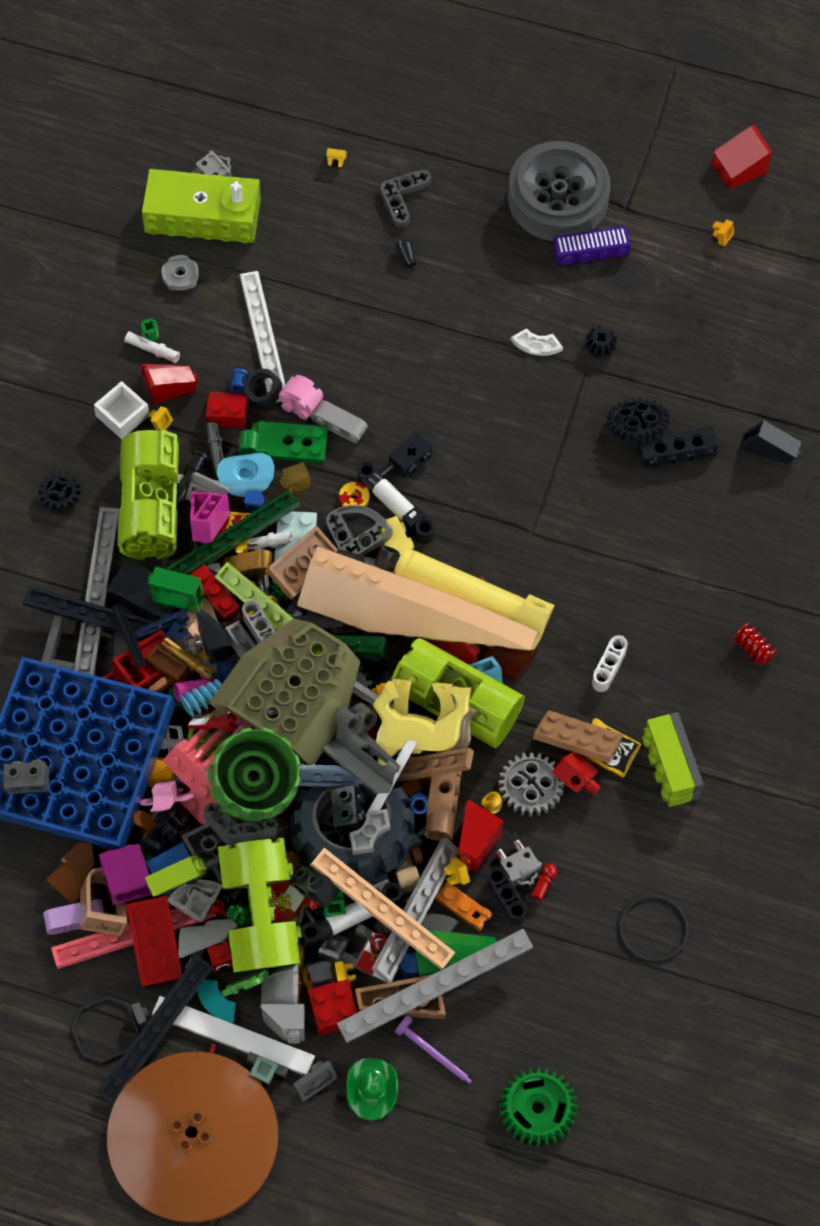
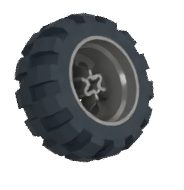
M359 781L358 789L363 792L365 802L363 803V810L365 812L366 809L369 810L377 794ZM396 782L380 809H387L391 831L384 832L378 836L374 842L373 852L356 855L352 853L351 842L348 838L350 834L341 835L331 824L333 822L331 790L342 787L307 786V790L302 789L299 791L292 804L293 811L290 814V841L293 852L299 856V863L318 872L310 865L325 848L365 881H371L373 886L386 880L388 872H397L406 862V854L412 850L414 841V812L409 807L411 801L406 792L401 787L396 788ZM320 827L326 828L329 831H320ZM331 840H337L338 842L332 843Z

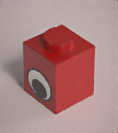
M226 940L207 947V954L213 966V973L233 967L232 957Z

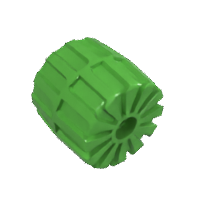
M249 727L226 738L214 752L208 768L210 796L213 802H217L221 806V810L225 815L236 817L243 823L268 820L280 814L293 800L300 782V761L298 755H295L291 749V743L285 737L281 738L274 734L273 730L267 728L252 730ZM248 773H256L258 781L251 782L247 777Z

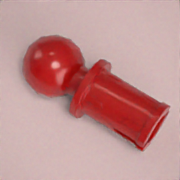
M549 863L542 867V876L537 877L538 882L531 893L532 898L538 901L543 900L548 887L552 886L550 879L555 878L557 875V868L554 864Z

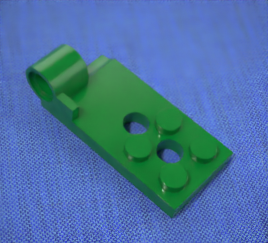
M259 421L252 423L251 430H244L240 433L238 451L242 455L265 453L272 460L325 463L328 426ZM286 439L293 440V443L291 445H285L283 441ZM309 440L312 442V445L306 447L302 443Z

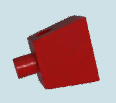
M572 752L563 758L552 771L556 777L574 792L578 793L585 788L593 796L601 788L593 780L598 774V770L584 755Z

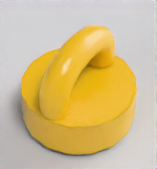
M491 792L482 799L481 804L491 814H497L502 808L503 802L498 792Z

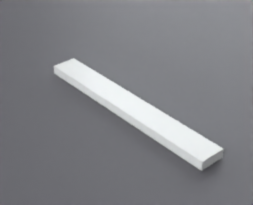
M254 271L240 274L261 368L271 370L278 376L282 382L283 389L285 381L259 273ZM270 378L264 379L267 394L272 387V380Z
M159 997L152 1016L165 999L164 997ZM187 1006L173 1023L174 1026L249 1054L251 1051L304 1076L309 1073L315 1059V1055Z

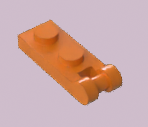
M448 882L445 883L435 896V900L478 931H481L486 920H490L493 916L491 911L483 908ZM475 913L480 915L477 919L473 917Z

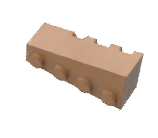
M431 975L355 989L358 1012ZM442 995L401 1015V1017L408 1015L409 1017L445 1019L446 1012Z

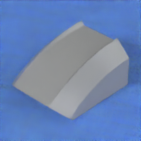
M298 964L279 968L269 973V977L264 978L261 982V1009L262 1004H297Z

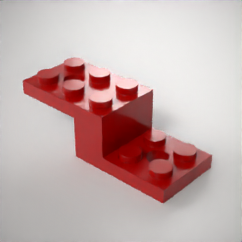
M162 629L138 644L144 660L156 645L161 647L163 642L170 646L164 641L166 638ZM127 650L112 660L113 671L101 677L149 690L148 688L152 685V682L164 674L147 663L145 667L137 669L131 657L132 655H130L131 653Z

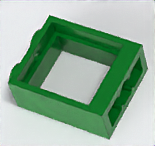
M155 567L153 574L150 573L147 584L150 587V594L154 603L180 610L186 609V611L196 614L199 612L204 600L201 578Z

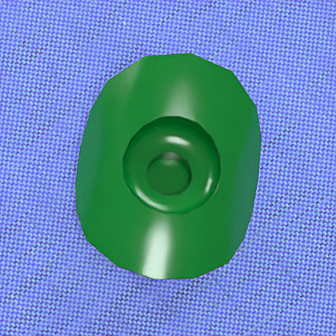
M376 1058L361 1059L353 1063L348 1071L347 1100L350 1109L357 1117L372 1121L384 1118L393 1110L398 1093V1078L394 1067L384 1060Z

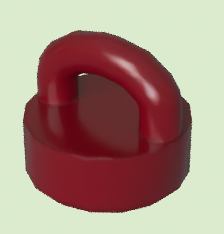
M376 933L369 938L370 949L374 955L380 954L387 941L384 934ZM377 938L382 939V940H379V941H377V942L374 941V940L377 939Z

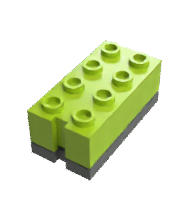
M676 712L647 720L642 740L644 746L648 747L650 751L648 754L651 765L655 766L657 783H661L663 801H667L668 806L672 807L691 802V800L700 799L704 784L679 713Z

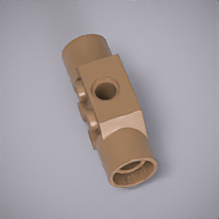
M449 749V750H446V751H436V753H442V752L453 751V750H450V749ZM462 771L436 775L431 778L424 835L431 840L440 841L442 838L451 840L453 837Z

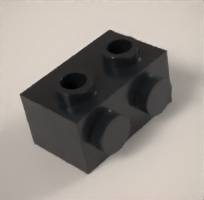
M355 785L331 790L333 827L341 835L360 829L366 821V815L363 810V803L365 802L363 792Z

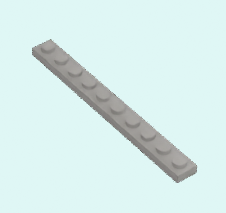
M100 507L85 601L105 607L107 598L106 588L109 585L119 509ZM81 623L75 671L95 675L102 628Z
M521 929L337 1023V1026L345 1042L348 1043L531 950L533 946L524 929Z

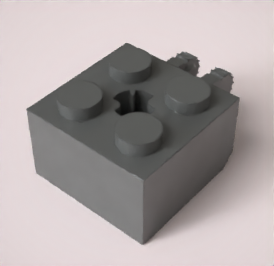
M206 823L181 837L190 857L199 855L200 858L204 859L207 865V869H205L207 874L201 876L202 879L214 874L217 881L221 883L218 847L228 844L224 843L211 826Z

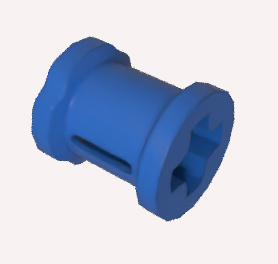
M233 369V378L229 389L234 393H244L248 372L244 369Z

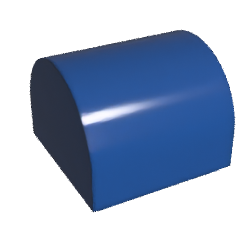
M251 491L245 496L244 508L246 512H254L265 505L264 496L258 491Z
M414 953L405 954L400 962L401 975L406 979L418 977V966Z

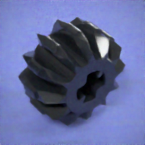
M599 325L597 330L592 328L590 333H587L585 346L588 347L589 353L594 352L595 357L599 354L603 358L605 354L610 356L612 351H615L617 338L614 336L613 330L608 331V327L601 329Z

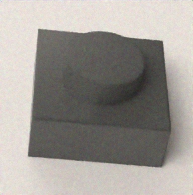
M138 1002L131 1005L138 1026L142 1030L147 1024L146 1020L150 1018L146 1008H141Z

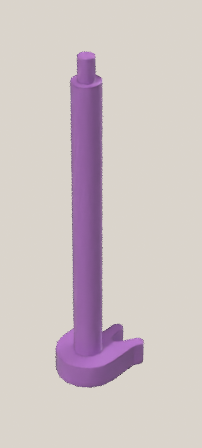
M407 1015L397 1027L395 1033L399 1036L404 1033L462 1081L465 1080L470 1084L472 1080L467 1077V1074L408 1028L413 1019Z

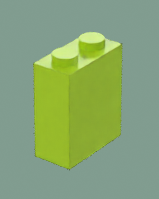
M199 855L191 856L145 877L154 897L206 875L205 869H207V865Z

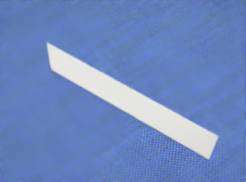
M407 740L396 760L400 768L398 773H395L392 787L418 741ZM378 793L368 812L380 810L389 793Z

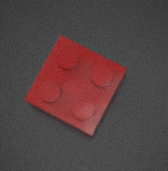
M348 979L308 990V999L319 1036L340 1031L337 1023L358 1013Z

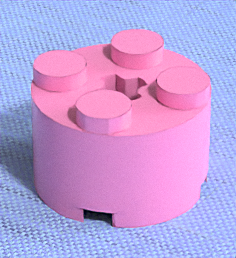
M296 375L295 377L291 376L279 393V398L283 403L281 407L285 411H292L301 419L306 420L323 399V393L319 388L316 390L313 387L314 383L304 376Z

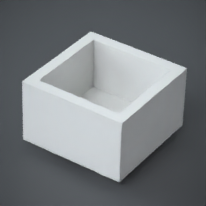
M122 381L94 404L96 417L121 439L128 435L149 415L148 404Z

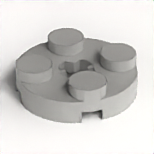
M173 256L162 266V279L169 290L183 291L196 286L199 278L198 265L195 261L190 260L188 256ZM179 270L185 272V274L181 276L176 275Z

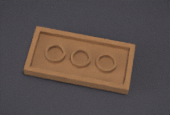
M317 525L265 570L290 600L301 592L309 564L317 546L341 554Z
M548 710L535 730L533 739L609 763L622 742L623 734Z

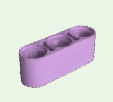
M91 900V911L105 913L102 900ZM80 903L49 909L43 913L47 934L54 935L81 929Z

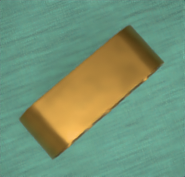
M257 550L225 557L222 559L221 568L228 562L247 579L268 575L265 570L272 564V553L268 550Z

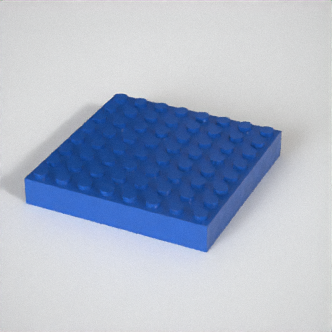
M22 657L0 714V819L84 843H91L92 845L110 850L124 848L134 825L133 815L139 811L140 801L144 797L176 707L173 697ZM32 760H41L46 763L49 768V792L8 794L4 789V764H10L13 761L30 763Z

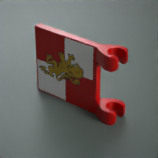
M208 704L209 710L207 711L204 707H201V714L197 712L187 725L188 729L226 728L230 731H236L240 727L239 724H233L237 720L233 713L228 711L227 714H224Z
M287 881L266 885L271 887L272 898L268 902L269 907L274 909L275 919L272 921L273 923L292 922L303 903L312 910L319 908L318 903L301 896L295 887Z

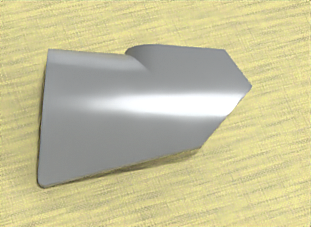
M231 919L208 921L204 926L181 927L179 934V958L223 942L229 936L228 931L235 930L238 925Z

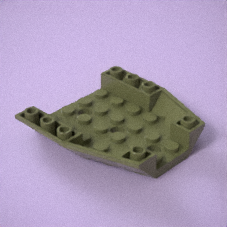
M292 619L240 658L209 704L224 714L230 711L258 730L263 728L271 729L279 737H285L291 743L290 747L295 755H298L299 761L304 763V765H312L322 755V748L328 745L337 733L338 724L334 719L335 714L341 708L348 709L360 660L345 643L312 622ZM320 646L323 652L317 655L312 652L311 648ZM295 677L301 683L299 686H292L289 680ZM269 710H276L278 717L271 719L267 716V712Z

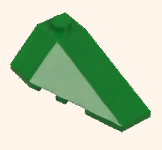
M429 930L430 933L455 952L443 969L496 943L495 937ZM414 949L420 977L433 975L441 971Z

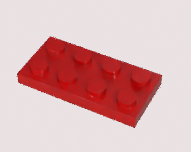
M167 896L126 904L142 986L176 980L182 976Z

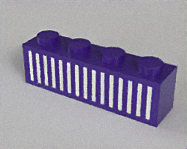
M626 226L555 236L553 239V250L557 265H569L575 262H588L595 259L604 260L615 256L623 257L629 255L631 246Z

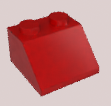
M210 392L206 412L207 424L216 422L220 428L245 429L248 406L246 394Z

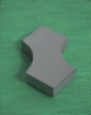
M387 809L367 812L364 825L357 831L349 833L353 855L373 852L374 842L378 836L384 832L391 831Z

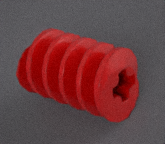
M747 623L736 633L734 642L739 643L741 649L745 648L744 652L750 654V658L755 660L757 665L766 664L775 656L778 650L770 651L772 644L770 643L765 646L764 644L767 639L759 640L761 633L759 632L754 635L753 633L756 628L748 629L750 623Z

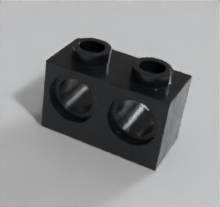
M303 865L289 880L301 896L326 908L340 893L328 877Z

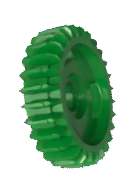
M537 1067L536 1073H533L532 1069L529 1068L528 1075L522 1070L520 1073L521 1078L515 1074L513 1076L515 1083L509 1080L507 1082L509 1088H503V1093L506 1095L500 1096V1100L505 1102L499 1104V1109L504 1110L500 1112V1117H506L503 1120V1125L510 1124L507 1131L514 1130L513 1138L521 1135V1143L527 1138L529 1146L533 1140L536 1141V1145L539 1147L541 1141H544L545 1146H548L549 1139L553 1143H556V1136L563 1139L564 1134L562 1131L569 1133L570 1128L567 1125H574V1121L570 1118H576L577 1113L573 1111L578 1108V1105L572 1104L577 1100L576 1096H571L574 1093V1089L567 1090L570 1084L569 1081L563 1084V1075L558 1079L555 1078L556 1071L552 1075H548V1068L545 1069L544 1073H541L540 1067ZM529 1083H544L542 1087L523 1089V1086ZM541 1103L544 1106V1111L539 1114L535 1113L532 1110L533 1104ZM559 1103L564 1104L566 1107L561 1122H553ZM516 1112L531 1126L529 1129L523 1127L513 1115Z

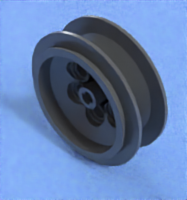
M550 141L538 144L525 151L514 163L510 172L508 204L511 214L525 231L547 241H553L555 236L593 231L600 225L608 209L610 176L602 160L584 146L566 141Z

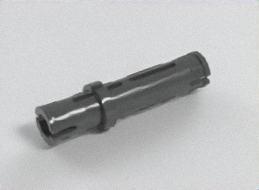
M211 422L206 425L208 434L207 444L211 450L215 478L218 479L217 467L222 459H224L221 446L222 438L219 435L218 423Z

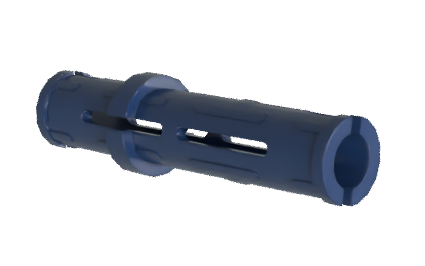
M186 609L171 615L166 614L162 619L133 630L134 637L137 641H140L161 629L164 631L171 628L177 621L183 619L185 621L190 620ZM175 618H178V619H176V620H174V621H172V622H169V623H167V624L161 625V624L166 623V622H168V621H171V620H173V619H175ZM156 626H159V627H157V628H155V629H153V630H150V631H148V632L142 633V632L147 631V630H149V629H151V628H154V627H156Z

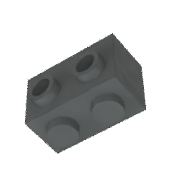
M32 760L30 763L13 761L10 764H4V789L8 794L49 792V768L41 760Z

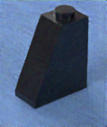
M763 420L744 433L739 448L776 461L788 463L799 456L801 441Z

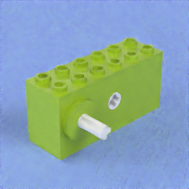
M149 169L142 209L144 231L153 235L165 234L168 236H185L187 238H204L206 240L217 239L225 242L254 243L261 201L259 179Z

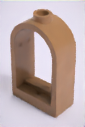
M96 868L87 875L80 891L81 930L121 936L127 925L126 902L116 905V915L91 911L90 885L103 884L107 886L102 869Z

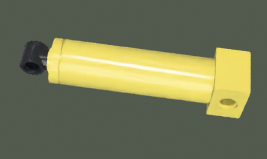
M383 545L375 561V566L388 572L394 571L396 575L460 598L538 631V635L531 648L533 650L539 643L555 606L530 594L526 599L410 548H407L404 554L400 555V552L396 549Z

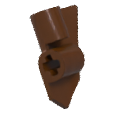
M78 842L60 860V865L45 879V882L55 892H59L70 905L76 903L87 875L95 866L91 843Z

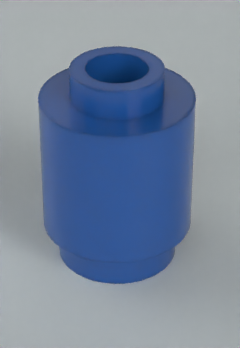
M416 790L411 793L409 797L411 804L409 807L414 813L423 814L427 811L428 794L422 790ZM418 799L423 800L421 803L416 802Z

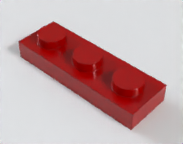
M206 565L189 574V576L201 578L204 597L224 621L240 611V606Z

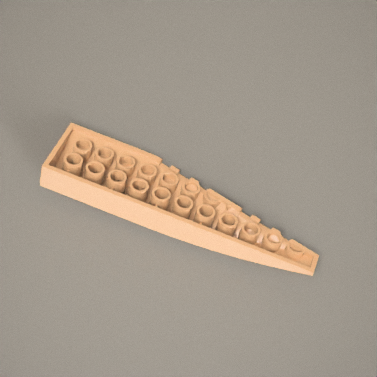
M318 546L309 564L297 604L300 608L343 622L368 633L378 632L385 633L386 635H405V637L412 638L423 637L430 640L486 644V646L493 647L494 645L504 646L505 648L531 651L538 635V631L465 600Z

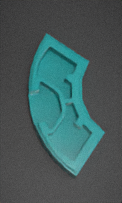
M204 980L197 990L203 1007L211 1016L234 1024L236 1003L228 1001L221 995L218 989V981Z

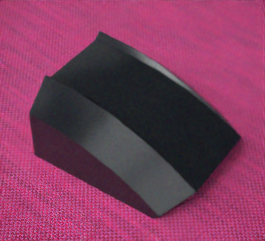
M201 609L196 614L197 626L209 663L212 665L217 663V661H224L232 656L231 644L218 622Z

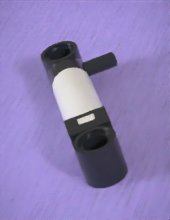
M360 462L357 467L358 482L365 485L404 523L406 530L410 534L415 532V538L418 542L423 544L430 543L434 539L435 532L433 521L426 518V514L417 505L414 507L383 477L394 468L393 465L387 463L377 471L373 462ZM364 472H369V473H371V474H369V475H364L363 473H364ZM426 529L428 532L424 533L421 530Z
M392 882L384 885L380 893L398 906L402 897L401 887ZM387 894H393L395 898H389ZM357 902L346 906V914L323 917L317 920L312 909L306 907L303 912L309 922L302 925L299 942L303 947L312 949L319 942L370 917H373V919L375 917ZM312 933L315 937L309 938L305 934Z

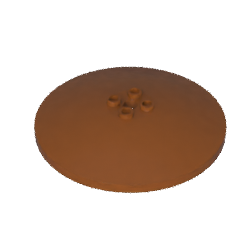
M207 1052L173 1054L143 1068L126 1084L119 1094L111 1111L107 1130L109 1160L123 1190L146 1211L157 1217L180 1223L212 1221L224 1217L245 1205L265 1183L273 1167L278 1148L276 1114L273 1104L262 1084L240 1064L226 1057ZM193 1127L198 1130L196 1137L188 1138L186 1136L188 1128Z

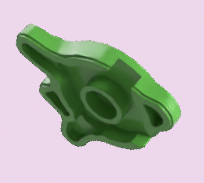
M268 968L259 969L226 986V989L221 991L222 995L225 997L230 994H236L239 989L244 988L246 990L258 985L265 977H269Z

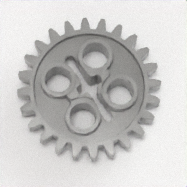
M533 752L530 753V757H526L525 753H523L522 759L515 756V762L508 760L509 767L503 766L504 773H500L499 776L502 780L498 782V786L501 787L499 794H504L502 800H508L507 807L514 805V812L521 809V815L528 811L530 817L533 811H536L537 815L540 816L541 810L548 813V806L554 809V802H560L559 796L563 795L561 788H564V782H561L552 773L555 761L548 763V756L542 760L541 753L536 758ZM532 768L536 770V772L531 774L528 773L526 770ZM519 781L522 785L514 786L512 783ZM547 782L550 784V786L543 787L541 783ZM533 795L536 799L529 800L526 796Z

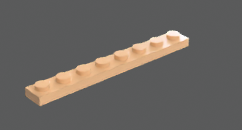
M323 848L310 866L320 874L328 877L335 886L440 970L445 967L455 954L452 949L327 849Z

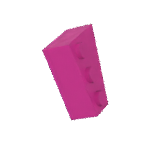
M191 492L190 521L192 539L201 543L212 542L230 515L228 494Z

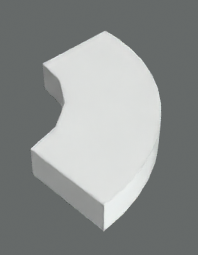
M525 329L511 337V341L515 346L529 354L545 356L563 351L562 345L553 334L538 336Z

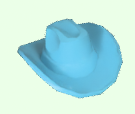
M265 453L231 456L222 459L218 464L217 476L219 483L230 487L228 493L234 496L245 497L251 491L261 493L268 488L274 477V464L272 458Z

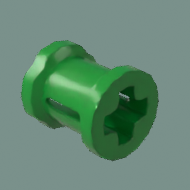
M151 318L145 319L141 323L142 337L154 342L159 337L157 322Z

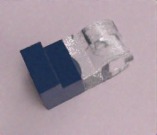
M184 619L175 622L164 637H169L193 656L201 654L203 643L201 640L194 638L186 629L189 624Z

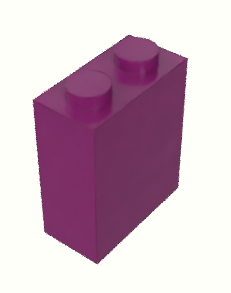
M139 844L127 845L124 848L108 850L99 854L100 866L113 905L152 895L145 877L149 876Z

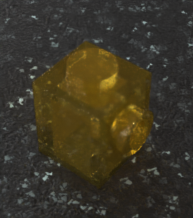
M304 462L282 469V477L280 478L282 487L284 489L287 488L291 494L311 487V478Z

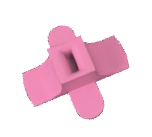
M176 781L156 783L152 788L153 798L140 801V805H153L150 812L169 810L175 802L190 800L194 798V794H181L184 789H178Z

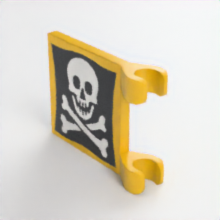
M594 718L591 723L596 726L620 733L605 725L602 721H600L597 718ZM623 734L622 742L609 763L585 757L624 778L642 744Z

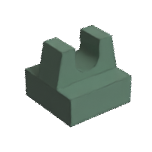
M258 1056L250 1075L269 1085L278 1068V1064Z

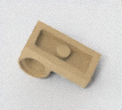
M410 853L406 854V862L394 873L397 884L402 889V895L413 892L420 879L417 868L413 865Z

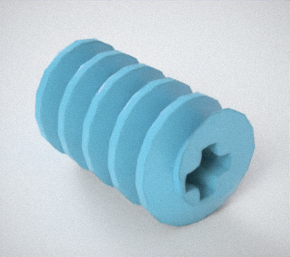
M215 679L213 684L208 682L206 687L203 685L199 686V691L195 688L192 690V694L186 692L185 698L180 695V700L186 712L191 717H194V710L201 714V707H204L206 711L209 710L208 704L221 687V683Z

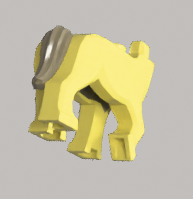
M389 680L382 693L375 700L374 708L382 720L377 733L376 743L392 758L400 749H403L407 740L418 741L412 753H421L423 750H458L469 746L471 740L470 721L477 712L474 708L469 707L471 687L461 688L448 683H432L433 690L439 697L441 711L437 721L423 715L408 714L409 695L413 680ZM452 695H453L454 698H455L456 705L454 704ZM394 699V705L392 709L390 707V702ZM377 757V762L382 766H386V763Z

